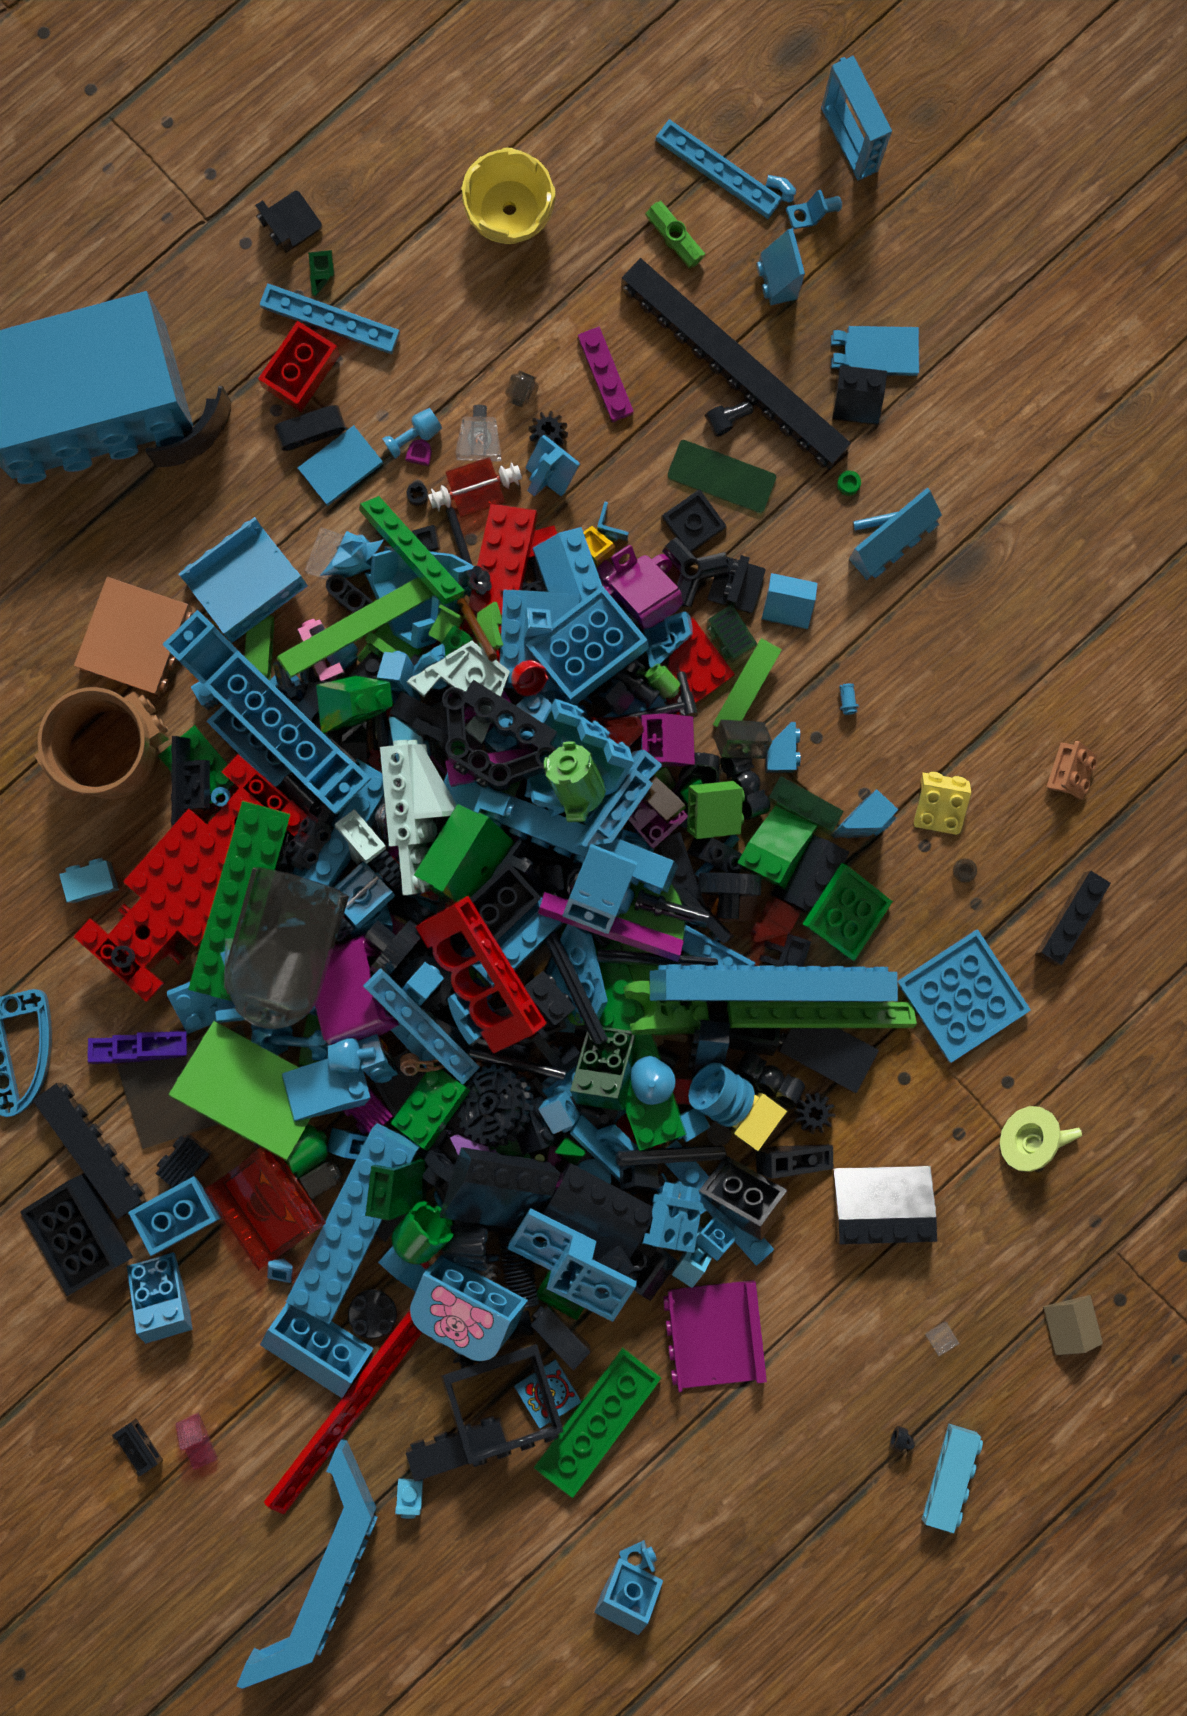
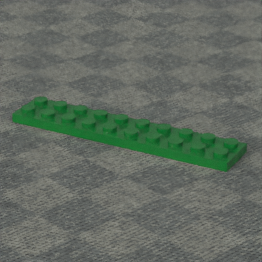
M566 923L562 925L564 930L567 926ZM593 939L596 954L599 949L623 951L621 942L609 939L611 943L606 948H603ZM598 962L608 1001L599 1021L602 1027L631 1031L630 1024L644 1018V1009L640 1002L635 999H627L624 995L623 987L634 982L629 965ZM653 1034L636 1035L632 1067L639 1059L647 1056L656 1057L662 1061ZM630 1079L629 1091L624 1107L639 1151L687 1135L673 1093L663 1103L645 1104L635 1095Z

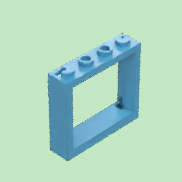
M854 55L847 59L843 57L831 67L821 110L858 181L879 171L892 130ZM846 98L848 99V101H849V103H850V105H851V107H852V109H853V111H854V113H855V115H856V117H857V119H858V121H859V123H860V125H861V127H862V129H863V131H864V133H865V138L863 137V135H862V133H861V131H860V129H859V127H858L856 121L854 120V118H853V116H852V114H851V112H850V110H849V108H848V106H847V104H846V102H845V101H846Z

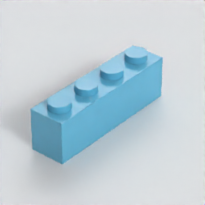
M948 1423L922 1516L925 1525L954 1533L956 1527L960 1526L962 1521L961 1507L963 1503L967 1502L969 1496L968 1482L969 1479H973L976 1471L975 1457L976 1454H980L983 1441L980 1440L981 1436L977 1432Z

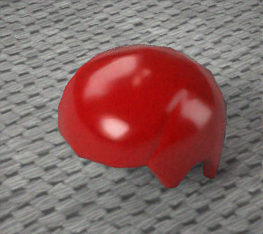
M533 660L519 663L511 675V683L514 690L523 696L538 694L544 688L546 681H548L546 668Z

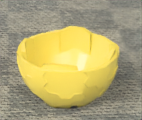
M503 148L487 153L482 157L480 156L466 172L461 189L465 212L473 227L484 237L504 244L526 241L538 234L551 217L555 202V187L552 184L548 170L536 158L513 148ZM508 205H512L516 208V212L512 215H507L503 212V209Z

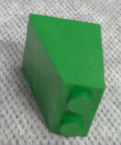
M353 676L316 685L322 733L363 724L393 706L390 682Z

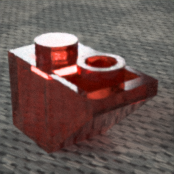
M777 898L772 902L767 901L762 910V914L765 916L761 924L756 922L750 935L754 936L751 942L759 943L789 934L801 911Z

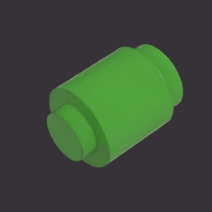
M656 664L647 671L645 675L648 679L647 683L655 691H660L659 696L662 699H672L678 694L680 682L665 666Z

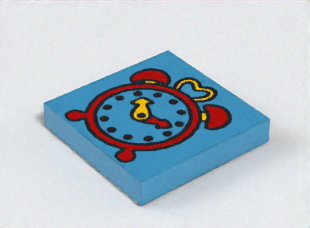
M556 1359L545 1365V1373L558 1415L561 1416L580 1404L581 1399ZM532 1373L515 1384L514 1387L538 1427L542 1428L550 1422L535 1373Z

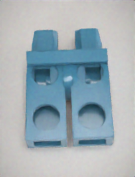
M664 1182L662 1195L654 1194L653 1201L656 1203L652 1209L653 1220L650 1234L645 1233L643 1243L694 1253L700 1221L699 1211L703 1209V1203L696 1202L699 1189L682 1185L679 1199L681 1185Z

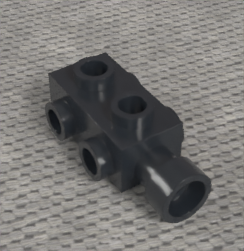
M322 803L320 807L322 810L318 816L311 812L308 813L307 817L300 823L296 836L287 846L286 856L292 860L291 865L302 871L304 868L310 870L311 866L318 861V854L324 844L331 839V832L334 829L331 822L334 817H338L341 810L335 814ZM325 832V835L320 838L321 833ZM313 853L312 857L307 859L308 855Z

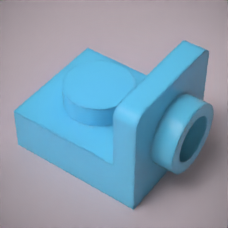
M398 1479L395 1514H401V1517L406 1519H412L416 1515H420L422 1510L423 1480L415 1482L414 1479Z

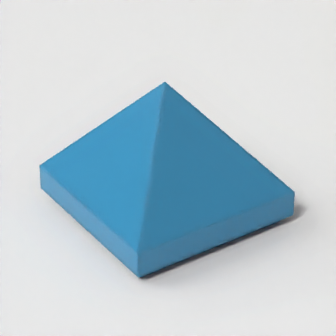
M285 1259L269 1261L267 1278L291 1283L293 1266Z

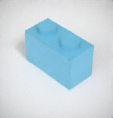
M103 858L89 861V866L80 868V865L68 867L65 869V873L59 874L66 900L69 903L80 902L119 890L112 863L103 861Z

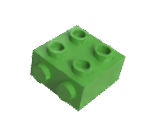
M734 781L689 786L687 831L696 839L741 834V825L744 823L742 803L744 802L745 795L743 788Z

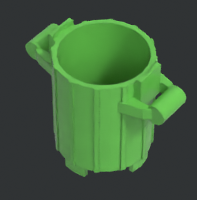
M563 742L562 747H559L551 755L545 757L544 769L546 777L561 805L564 807L567 822L585 821L589 811H593L602 803L606 793L604 781L593 760L592 753L588 752L583 746L576 745L575 742Z

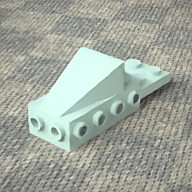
M417 740L393 741V746L380 747L389 846L399 847L403 895L431 891L414 874L429 851L426 843L435 841L437 827L433 822V817L450 816L457 804L430 760L426 744H418ZM396 754H398L399 761H395L394 757ZM397 781H401V786L397 785ZM400 805H403V812L399 809Z

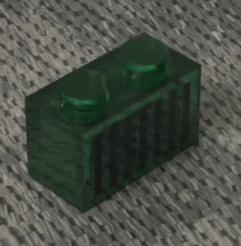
M732 604L707 620L706 624L708 627H706V631L712 640L716 639L720 644L718 649L725 660L729 658L731 663L756 648L757 642Z

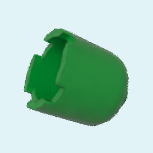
M307 1124L298 1140V1144L293 1148L287 1161L278 1157L294 1182L325 1161L327 1157V1137L321 1130Z
M425 1201L417 1203L393 1231V1249L405 1262L415 1265L426 1263L453 1237L450 1229L452 1221L451 1219L440 1218L441 1208L439 1206L433 1208L426 1205L427 1202Z

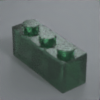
M782 776L779 777L768 797L769 801L774 805L817 825L818 829L827 834L833 832L844 812Z

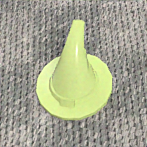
M1028 1106L1016 1111L1004 1125L1000 1138L1001 1153L1008 1165L1019 1171L1032 1172L1043 1168L1053 1159L1058 1148L1082 1136L1080 1128L1060 1131L1059 1122L1051 1112L1042 1107Z

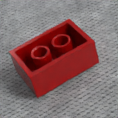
M297 321L258 380L263 389L299 412H302L339 358V350L335 344Z

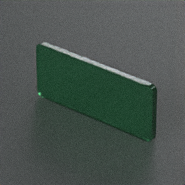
M687 440L679 442L667 474L669 480L696 490L700 489L706 494L757 513L764 511L776 481V475L772 472Z

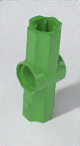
M662 201L653 204L645 213L648 220L663 236L665 244L678 254L689 269L701 262L705 257V253L688 234L685 225L673 216ZM678 232L681 236L673 238L670 236V233Z

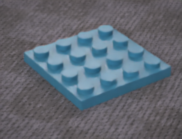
M978 929L897 981V984L908 1001L913 1005L914 1010L949 1063L955 1061L1031 1011Z

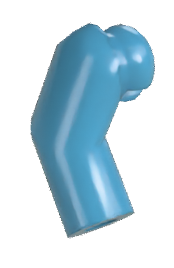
M768 175L766 187L780 189L783 192L782 200L792 202L794 195H796V189L786 178Z

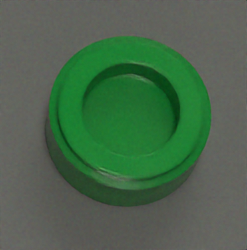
M854 471L843 472L837 480L838 490L846 496L856 494L861 487V478Z

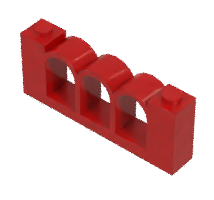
M469 896L432 915L415 927L427 947L433 946V955L437 963L445 970L452 972L451 984L454 991L464 1000L470 1001L469 1011L472 1020L483 1029L480 1033L493 1053L535 1034L547 1024ZM462 931L475 955L467 958L458 955L451 946V936ZM480 960L494 984L482 987L474 983L469 975V966ZM499 991L512 1013L507 1016H499L493 1013L487 1004V996Z

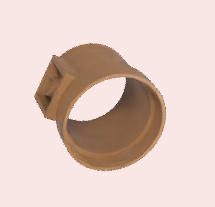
M81 688L63 695L47 710L38 732L39 752L34 757L59 796L71 802L81 795L96 796L104 799H119L137 792L150 780L158 762V746L169 740L166 732L169 730L162 719H159L157 715L154 716L153 712L156 710L150 700L146 699L144 695L139 696L133 691L123 698L119 694L103 688ZM121 711L130 714L137 725L140 735L139 753L132 768L124 777L112 784L100 787L84 786L75 776L69 758L70 744L76 730L85 720L101 712Z

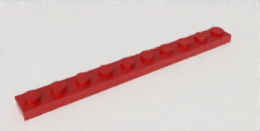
M410 1310L264 1500L265 1505L269 1509L281 1514L286 1513L422 1334L414 1324Z

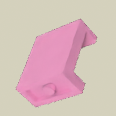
M315 619L304 622L298 631L302 640L305 641L325 630V627L321 620L315 621ZM322 660L314 665L321 682L348 678L340 663L327 668L325 661Z

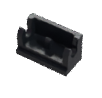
M136 1418L112 1434L114 1440L118 1441L133 1464L138 1477L163 1460Z

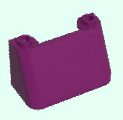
M367 933L312 954L315 958L319 982L311 986L322 1036L329 1045L350 1038L359 1041L375 1034L380 1037L399 1025L398 1020L363 987L372 977L367 958L374 957L379 952L376 947L364 938Z

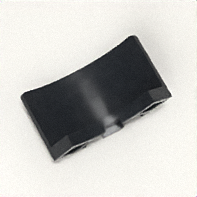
M218 386L216 399H206L205 409L200 420L189 432L184 434V439L164 447L156 445V448H146V454L156 467H171L184 464L187 460L199 454L202 455L214 444L215 439L224 430L231 411L232 402L224 387Z

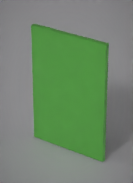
M213 1021L205 1036L202 1037L201 1043L180 1077L177 1078V1082L168 1095L286 1161L295 1145L298 1144L301 1134L311 1119L293 1120L282 1078V1073L299 1067Z

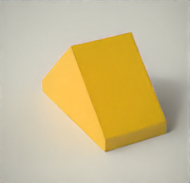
M590 526L583 532L595 567L598 568L605 560H608L615 554V545L593 526Z

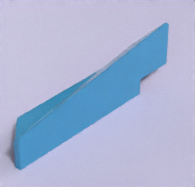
M645 750L632 753L634 760L632 767L618 790L605 795L602 803H600L576 841L575 845L577 847L613 842L653 783L649 779L661 768L662 764Z

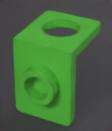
M440 604L439 608H441V611L429 631V635L442 642L452 626L456 625L460 628L464 617Z

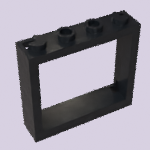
M537 1344L440 1376L466 1464L473 1463L474 1467L488 1463L487 1458L497 1455V1459L512 1455V1449L520 1447L521 1451L535 1447L534 1442L544 1439V1442L547 1443L558 1439V1434L564 1432ZM530 1357L551 1427L472 1454L451 1383Z

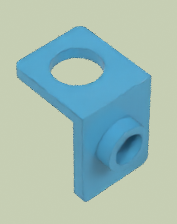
M604 502L597 530L609 540L617 541L621 539L628 541L629 532L603 525L608 509V502Z
M645 1540L619 1552L621 1559L628 1562L627 1558L631 1552H639L642 1556V1561L636 1567L640 1569L650 1567L651 1572L655 1571L654 1562L657 1561L652 1546L647 1547Z

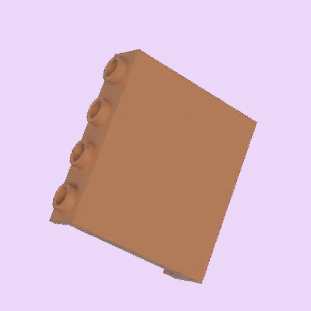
M107 577L74 666L81 671L106 677L152 693L160 698L161 693H164L168 687L169 680L167 676L169 671L174 669L177 661L162 644L193 615L191 612L192 608L183 602Z

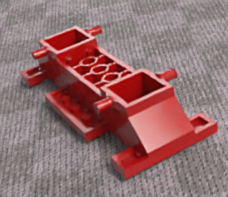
M239 754L222 771L225 776L239 787L238 791L229 799L227 804L218 806L221 808L220 811L208 824L192 810L188 809L123 882L141 898L131 909L126 904H123L122 908L118 909V912L124 917L108 934L93 919H89L73 936L146 1002L164 985L150 969L155 968L162 959L168 956L180 965L186 957L175 948L183 936L196 947L202 942L242 800L289 813L290 818L286 829L293 836H296L300 823L307 817L306 813ZM147 926L150 930V935L147 939L143 940L139 932L142 927ZM118 946L132 948L136 955L134 963L127 968L115 966L111 960L113 949ZM121 950L119 952L120 957L117 959L119 962L124 961L126 963V957L129 956V953H124Z

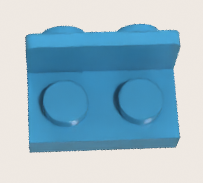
M543 435L539 439L526 465V469L532 473L529 479L531 484L527 491L536 496L543 488L548 486L558 495L562 496L565 494L580 463Z

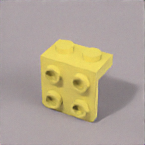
M923 772L920 780L921 795L914 818L915 827L955 835L959 834L971 796L970 782L959 776L950 778L937 772Z

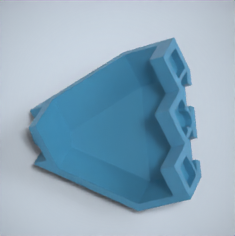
M384 546L383 552L372 554L371 571L365 573L377 600L418 577L398 553L389 546ZM430 552L465 590L461 598L469 597L472 590L467 585L468 578L466 573L474 566L453 554ZM432 596L428 601L388 624L396 637L416 649L434 644L437 639L431 637L429 631L441 611V608H439L440 604L458 613L460 608L457 605V601L459 599L443 605L436 596Z
M555 699L542 723L557 731V738L552 746L558 749L563 746V742H575L576 745L583 746L593 755V760L604 781L605 795L617 791L634 763L629 747L623 742L617 744L609 738L610 732L598 722L593 721L591 723L582 716L584 711L578 706ZM543 755L540 758V762L544 764L545 757L549 755ZM541 773L528 778L524 796L530 797L532 803L539 807H547L550 817L565 812L546 774Z

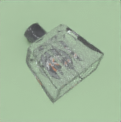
M474 405L473 417L462 418L456 447L457 460L502 461L496 418L487 417V406Z

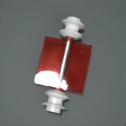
M488 457L446 471L445 474L451 489L449 493L447 488L441 485V489L438 492L431 489L432 494H429L428 497L432 509L437 507L438 512L440 511V506L446 505L450 508L451 499L455 500L460 518L490 509V504H505L499 484L502 482L503 486L509 489V485L512 482L519 485L518 480H521L522 476L518 465L513 466L512 462L508 469L500 466L499 475H496L491 459Z

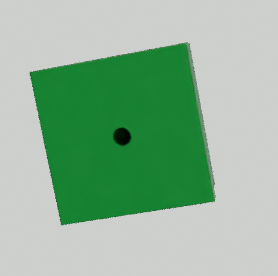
M457 804L414 876L448 905H452L467 896L470 898L492 877L496 867L502 863L515 842L489 817Z

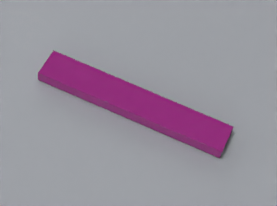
M544 892L538 914L678 962L683 945L682 939L615 917L609 934L563 917L562 915L568 900Z

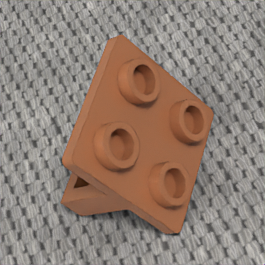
M1075 741L1074 745L1061 742L1047 788L1069 793L1077 799L1083 800L1090 788L1092 771L1097 766V755L1079 741Z

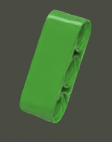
M273 615L267 616L246 632L245 658L269 681L271 679L274 636Z

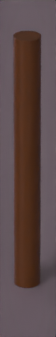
M464 598L459 599L457 605L489 661H495L497 654L467 601Z

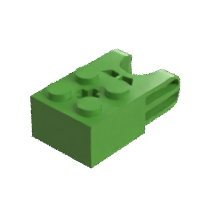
M635 981L623 987L625 997L637 1000L644 1008V1018L630 1024L632 1035L694 1034V1029H699L700 1020H710L706 1001H650V981Z

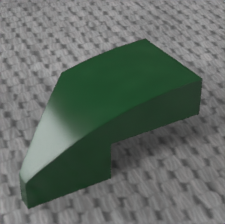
M332 250L308 252L312 296H317L335 275Z

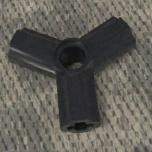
M677 537L665 545V548L662 550L681 572L677 587L682 593V606L692 608L700 582L703 579L730 573L726 552L696 559ZM693 565H697V574L689 576L688 569Z

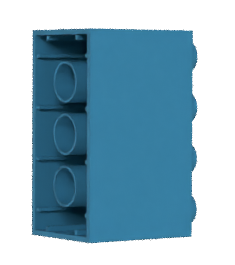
M147 291L0 330V467L12 479L17 478L18 483L32 484L42 481L46 478L45 470L62 465L64 470L68 472L87 469L92 465V457L107 453L110 454L112 459L129 458L138 453L137 445L155 441L159 447L171 445L184 439L183 433L193 428L166 323Z

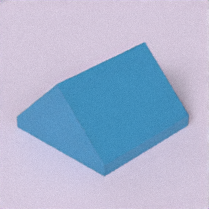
M771 573L761 620L808 629L816 600L817 583Z

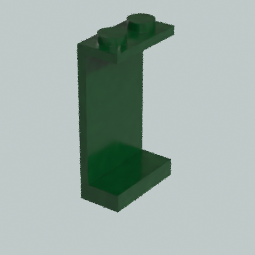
M415 1155L412 1162L395 1168L381 1165L371 1166L365 1216L391 1220L410 1212L417 1203L426 1200L428 1182L423 1178V1173L428 1165L423 1156Z

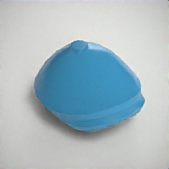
M643 1057L631 1069L632 1088L637 1098L643 1103L660 1104L668 1100L675 1088V1076L669 1066L656 1057Z

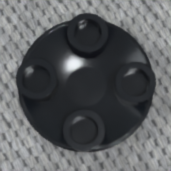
M374 1289L365 1290L356 1295L350 1303L348 1310V1319L354 1333L371 1339L380 1338L388 1334L397 1318V1309L391 1297L380 1290Z

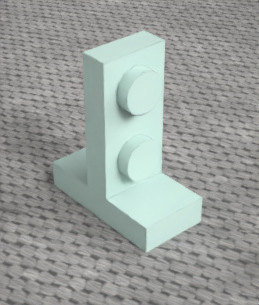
M355 809L335 824L336 829L347 840L351 858L356 864L361 861L367 864L386 849L384 843Z

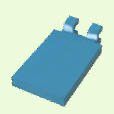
M849 326L847 333L845 331L833 330L831 346L845 345V354L834 353L833 358H831V368H839L840 365L886 370L887 375L917 376L919 374V327Z

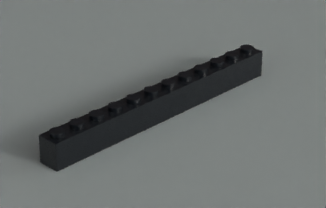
M639 258L621 278L622 291L629 298L634 297L646 313L649 314L651 312L657 317V322L663 328H669L674 332V337L680 343H686L691 347L692 353L701 360L703 358L708 362L709 368L715 374H721L725 377L727 384L732 389H738L744 394L745 400H749L752 406L756 405L762 410V415L767 420L776 422L784 435L793 437L801 450L804 452L809 451L819 466L823 468L826 466L830 470L848 451L851 445L850 441L642 258Z

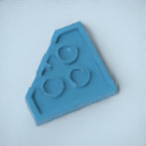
M567 924L560 940L598 1019H600L608 1001L592 934L587 930ZM552 957L545 973L556 981L557 987L562 993L567 994L571 998L575 1006L574 1010L579 1013Z

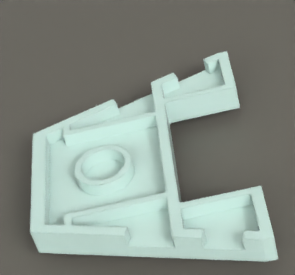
M470 641L447 655L441 661L429 666L423 672L411 677L407 684L425 697L440 678L451 687H457L464 691L467 690L474 679L501 696L510 671L496 660L489 661L483 649L473 641ZM487 705L479 708L481 714H489L492 711L491 707ZM474 716L465 727V730L482 743L490 723L483 724Z

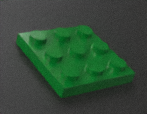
M842 863L808 914L803 925L848 959L855 961L893 901L849 866Z

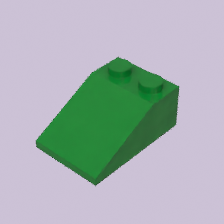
M775 806L748 842L738 864L743 870L762 876V879L785 890L818 826Z

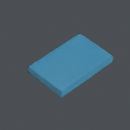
M353 425L299 466L298 469L324 503L329 506L380 467L383 461Z

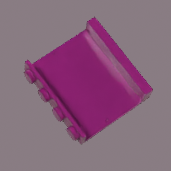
M754 1280L695 1286L693 1288L667 1289L668 1296H663L664 1309L670 1312V1321H666L667 1336L672 1335L673 1345L669 1346L670 1361L675 1360L676 1370H671L672 1383L677 1385L679 1392H682V1388L752 1380H756L757 1383L767 1382L757 1288Z

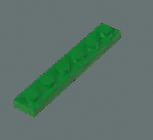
M380 496L360 503L359 511L443 605L463 597L465 590Z

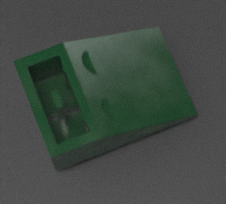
M602 1027L608 1040L601 1045H595L587 1030L570 1092L576 1104L623 1111L630 1086L636 1035H632L631 1031Z

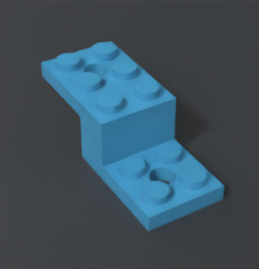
M531 1208L509 1242V1250L551 1270L547 1285L548 1290L612 1322L636 1287L637 1281L592 1259L596 1245L595 1240ZM535 1237H544L547 1242H538ZM605 1288L608 1290V1293L602 1294L597 1289Z

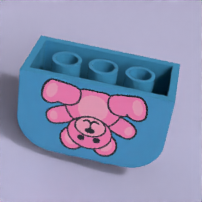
M441 1255L423 1274L412 1300L410 1313L416 1327L424 1334L432 1337L434 1341L443 1343L452 1348L456 1353L472 1360L485 1361L494 1357L515 1331L528 1300L467 1267L448 1261Z

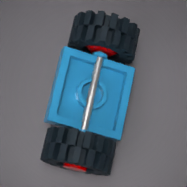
M386 850L369 861L378 870L377 873L363 861L328 893L339 906L338 908L324 897L310 909L321 925L339 942L354 930L353 926L344 917L345 915L360 929L396 896L383 882L384 878L396 891L402 886L400 863Z

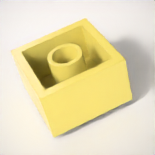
M758 1093L754 1095V1102L750 1112L741 1122L732 1126L731 1132L759 1151L787 1111L763 1093Z

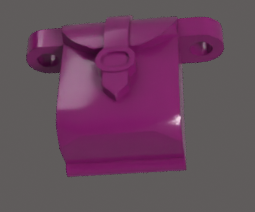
M628 545L611 557L616 573L610 576L609 587L606 590L617 603H621L638 621L642 630L658 624L676 612L683 604L682 593L666 575L672 567V561L665 554H659L653 559L646 555L637 559L633 547ZM624 554L630 555L626 563L619 564V559Z

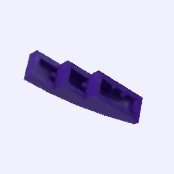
M137 1032V1035H112V1038H88V1064L140 1062L187 1056V1032Z

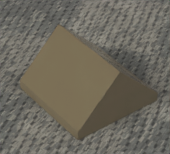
M1091 1295L1043 1306L1055 1355L1086 1353L1103 1344Z

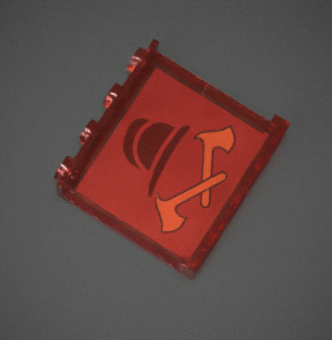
M262 1147L253 1152L250 1157L222 1178L203 1189L258 1271L266 1266L269 1261H273L326 1224L285 1161Z

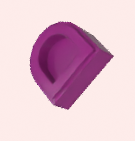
M422 439L413 441L408 447L406 462L429 467L432 456L430 444Z

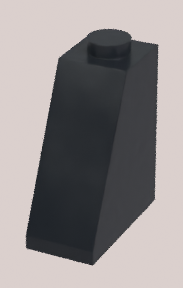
M547 1305L545 1308L540 1306L532 1314L531 1317L534 1320L531 1322V1326L574 1371L590 1354V1344L550 1305Z

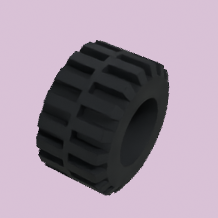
M424 948L407 957L405 962L401 964L399 968L401 972L397 974V979L400 980V983L397 985L403 989L409 979L425 962L436 967L444 978L441 989L436 993H432L419 1006L421 1009H425V1012H431L448 1005V998L456 992L451 984L452 972L445 970L437 963L433 955V948Z

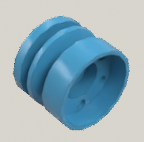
M714 1062L699 1070L693 1078L688 1097L694 1109L709 1116L720 1125L730 1127L737 1125L750 1112L755 1093L753 1086L747 1080L734 1074L724 1065Z

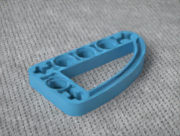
M38 989L0 997V1052L4 1055V1062L0 1065V1076L5 1075L9 1078V1086L6 1089L0 1088V1093L12 1091V1095H7L9 1102L14 1103V1107L10 1108L9 1113L8 1109H3V1105L7 1103L6 1096L0 1097V1115L4 1117L15 1116L25 1111L33 1103L32 1100L39 1095L48 1073L52 1048L51 1014L46 993ZM33 994L41 997L37 1007L35 1004H26V1010H24L23 1000L33 999ZM10 999H15L18 1003V1008L13 1013L8 1012L6 1009V1003ZM37 1012L39 1021L38 1061L31 1085L20 1099L3 1019Z

